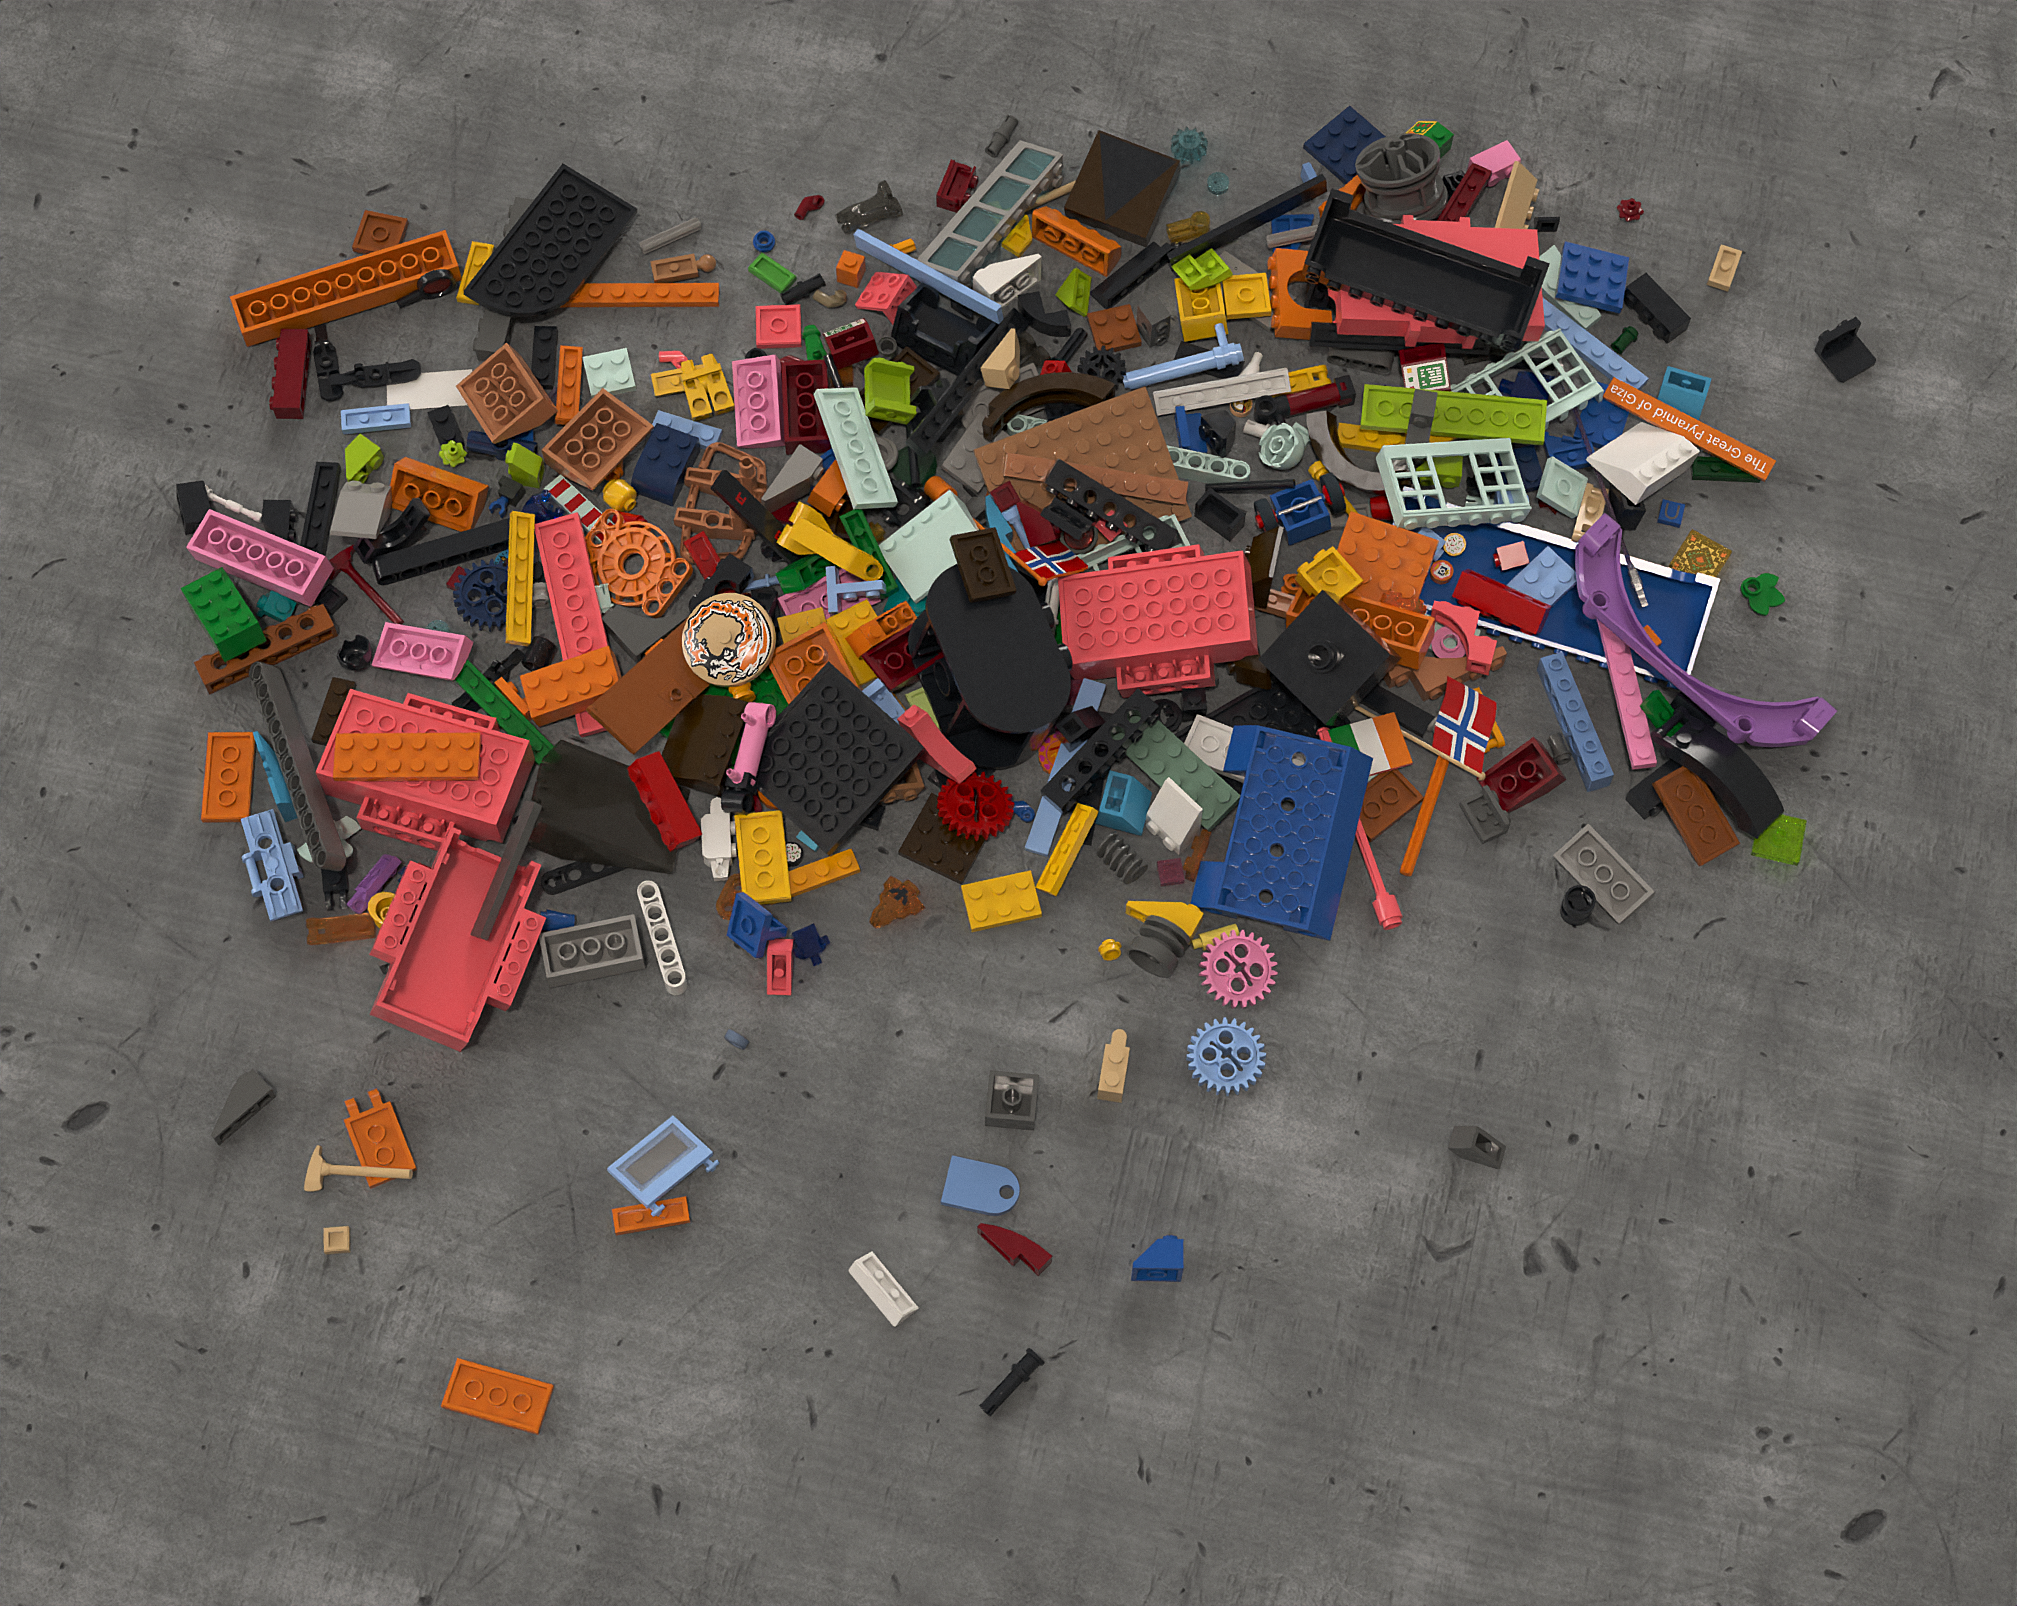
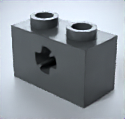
M1156 295L1138 305L1136 325L1140 335L1150 348L1165 343L1169 338L1171 314Z

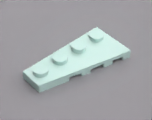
M1553 245L1539 257L1540 260L1550 263L1542 284V294L1561 312L1587 331L1600 320L1601 314L1595 307L1555 298L1561 254L1556 246Z

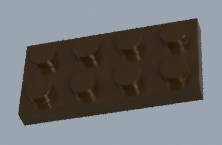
M905 347L892 360V362H904L907 365L914 366V372L910 375V398L920 386L933 385L940 378V372L909 347ZM864 387V388L859 392V394H860V397H861V399H862V402H863V405H864V408H865V387ZM868 417L872 430L879 436L893 423L888 420Z

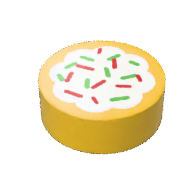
M1451 533L1445 537L1446 543L1443 545V548L1448 555L1456 557L1465 551L1466 541L1461 534Z

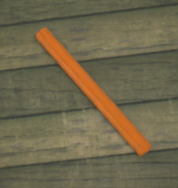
M1439 755L1400 868V873L1408 877L1412 876L1450 762Z

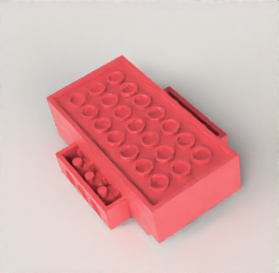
M1198 544L1108 557V570L1058 577L1062 643L1068 647L1071 653L1073 666L1069 672L1076 682H1081L1084 678L1096 680L1117 677L1118 691L1123 698H1129L1137 688L1145 695L1181 691L1188 688L1215 686V663L1237 661L1246 656L1258 655L1251 566L1243 550L1204 556V552Z
M350 689L315 773L325 795L361 805L356 817L361 829L438 851L451 827L461 830V835L482 841L493 840L503 843L534 764L535 757L529 740L499 732L500 728L497 718L407 693L404 703L401 704ZM480 732L479 780L334 781L333 779L336 733Z
M451 827L440 845L431 869L410 860L403 873L369 954L390 963L370 1015L461 1052L470 1040L485 1003L503 1011H507L511 1006L546 917L524 908L541 867V864L531 860L525 867L518 865L488 940L470 935L502 858L483 849L469 846L466 842L459 839L461 830Z

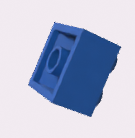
M1173 1235L1157 1239L1133 1262L1131 1281L1181 1282L1183 1274V1239H1178L1177 1236Z

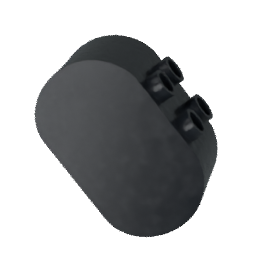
M955 564L942 572L931 585L926 598V610L916 618L909 631L907 640L908 653L912 656L911 661L914 668L917 669L939 655L937 652H943L944 657L935 660L932 665L919 672L918 677L945 738L977 767L987 769L1013 767L1025 762L1038 751L1064 709L1071 690L1069 672L1073 666L1071 653L1064 643L1057 644L1051 631L1054 628V616L1049 604L1046 602L1039 603L1033 587L1020 573L1009 567L1017 589L1015 595L970 603L958 565Z

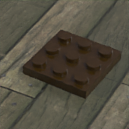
M931 793L900 847L898 854L962 885L987 840L982 835H979L978 841L975 840L974 835H970V838L967 840L965 837L966 833L957 836V829L949 831L950 823L942 824L943 817H938L939 809L936 808L938 795ZM974 813V820L975 822H978L977 814Z

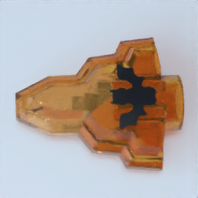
M890 876L883 884L884 890L879 895L880 904L873 910L869 923L876 929L888 925L894 919H904L910 914L917 915L925 909L924 905L917 898L920 894L919 889L908 879L902 883L897 878Z

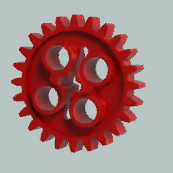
M974 771L971 776H968L960 784L954 780L947 779L946 785H942L941 791L938 793L936 806L939 809L938 817H943L942 824L950 823L949 831L957 829V836L966 833L965 837L967 840L970 838V835H974L976 841H978L979 835L988 840L989 833L997 837L998 831L1004 832L1005 826H1009L1014 812V802L1011 801L1013 795L1007 794L1008 786L1001 788L1002 780L994 782V775L985 778V772L977 776ZM973 789H976V793H977V797H976V809L978 810V812H977V821H978V822H975V820H974L975 802L973 801V798H974V790H973Z

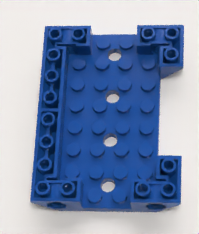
M1259 725L1234 726L1223 772L1244 776L1245 779L1225 862H1200L1190 904L1197 906L1201 911L1235 919L1238 915L1284 926L1283 930L1330 941L1373 758L1349 746ZM1296 754H1301L1305 757L1306 762L1301 766H1297L1292 762V757ZM1286 799L1292 800L1295 804L1294 809L1291 811L1283 810L1281 807L1282 801ZM1274 845H1280L1284 849V853L1280 857H1274L1270 853V848ZM1262 891H1269L1273 895V899L1269 903H1263L1259 899V894Z

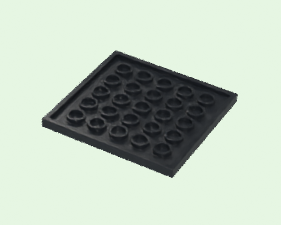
M828 661L779 714L773 726L768 729L756 778L759 779L757 789L830 856L927 750Z

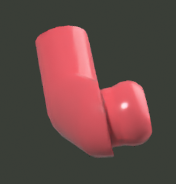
M659 351V362H671L677 369L681 368V362L688 360L680 351Z

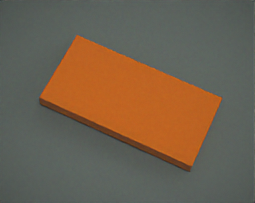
M208 732L201 813L203 823L241 822L242 818L251 816L256 742L253 732Z
M457 1358L441 1407L539 1435L554 1385Z

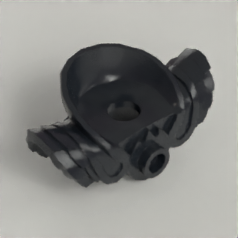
M890 478L898 503L895 507L879 509L884 513L881 517L891 526L895 522L899 527H903L932 503L922 489L913 488L902 479L896 481ZM905 502L909 505V511L905 515H900L897 512V506Z

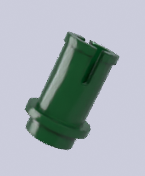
M1628 326L1622 329L1623 333L1610 345L1614 352L1622 354L1632 342L1637 341L1639 333L1634 327Z

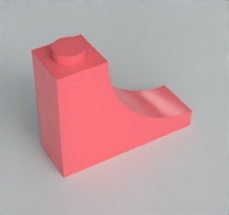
M913 705L897 719L900 726L927 750L919 758L926 764L959 784L976 770L974 763L961 754L940 732L928 712Z

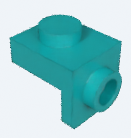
M271 590L259 598L256 605L259 609L256 615L261 617L265 614L279 622H284L292 615L296 602Z

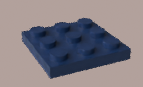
M1349 105L1304 143L1303 149L1346 185L1357 175L1355 163L1361 151L1371 143L1386 136Z

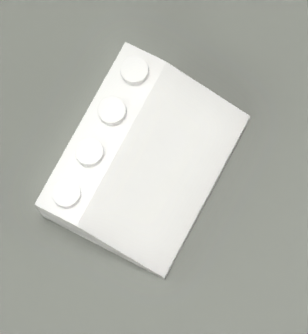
M1640 422L1588 456L1586 461L1637 505L1687 471L1700 451L1684 436Z

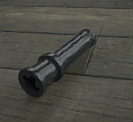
M1027 1348L1023 1358L1017 1364L1013 1363L1010 1369L1011 1372L979 1407L991 1417L1022 1382H1028L1030 1380L1029 1376L1039 1365L1043 1366L1045 1362L1032 1349Z

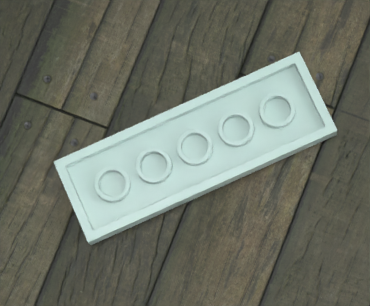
M858 388L817 389L814 397L853 509L895 507L898 501L868 416H865V408Z

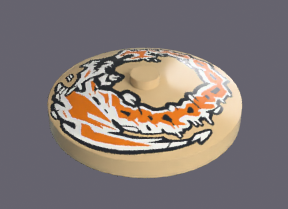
M737 593L718 594L699 604L687 619L682 635L683 653L689 667L704 681L720 687L740 686L758 677L771 661L776 644L774 624L767 611L755 600Z

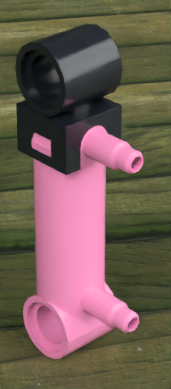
M749 702L745 707L744 713L741 715L745 722V727L734 769L726 771L725 786L728 789L723 792L721 797L723 812L748 815L752 810L753 796H756L759 779L756 778L765 740L768 729L773 726L776 719V709L772 704Z

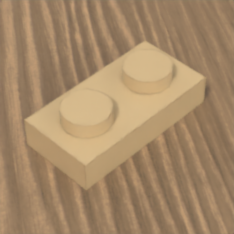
M1721 245L1707 285L1728 292L1742 251Z

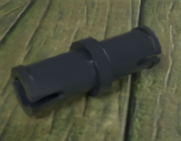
M818 273L804 282H797L796 286L781 292L780 296L785 305H789L802 297H809L810 293L825 287L826 284L821 274Z

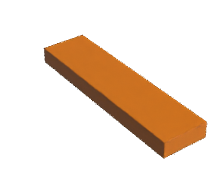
M560 345L556 401L558 411L555 416V424L566 425L579 412L583 347Z

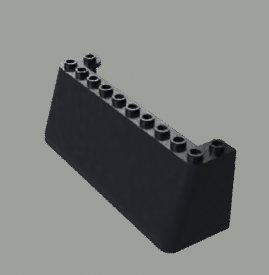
M1331 189L1304 262L1302 275L1305 276L1307 282L1312 284L1322 283L1327 285L1328 289L1336 292L1340 290L1346 291L1350 297L1355 299H1361V297L1369 299L1370 303L1375 306L1382 307L1386 305L1392 307L1391 310L1398 314H1404L1405 312L1412 314L1413 318L1418 321L1425 322L1429 320L1435 322V326L1441 329H1448L1449 327L1457 330L1456 333L1459 335L1477 337L1482 343L1500 345L1502 350L1512 352L1513 349H1519L1550 263L1528 256L1523 269L1351 210L1354 195Z

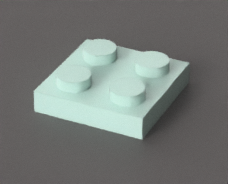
M627 348L583 357L592 398L602 388L612 395L636 391Z
M1552 456L1547 459L1536 497L1571 519L1578 516L1588 478Z

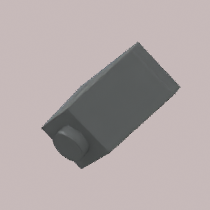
M1454 1126L1448 1149L1462 1159L1500 1169L1506 1146L1478 1126Z

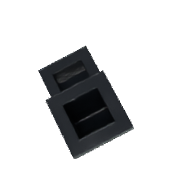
M1039 291L1017 295L1018 310L1030 322V327L1048 336H1071V323L1067 310L1045 314Z

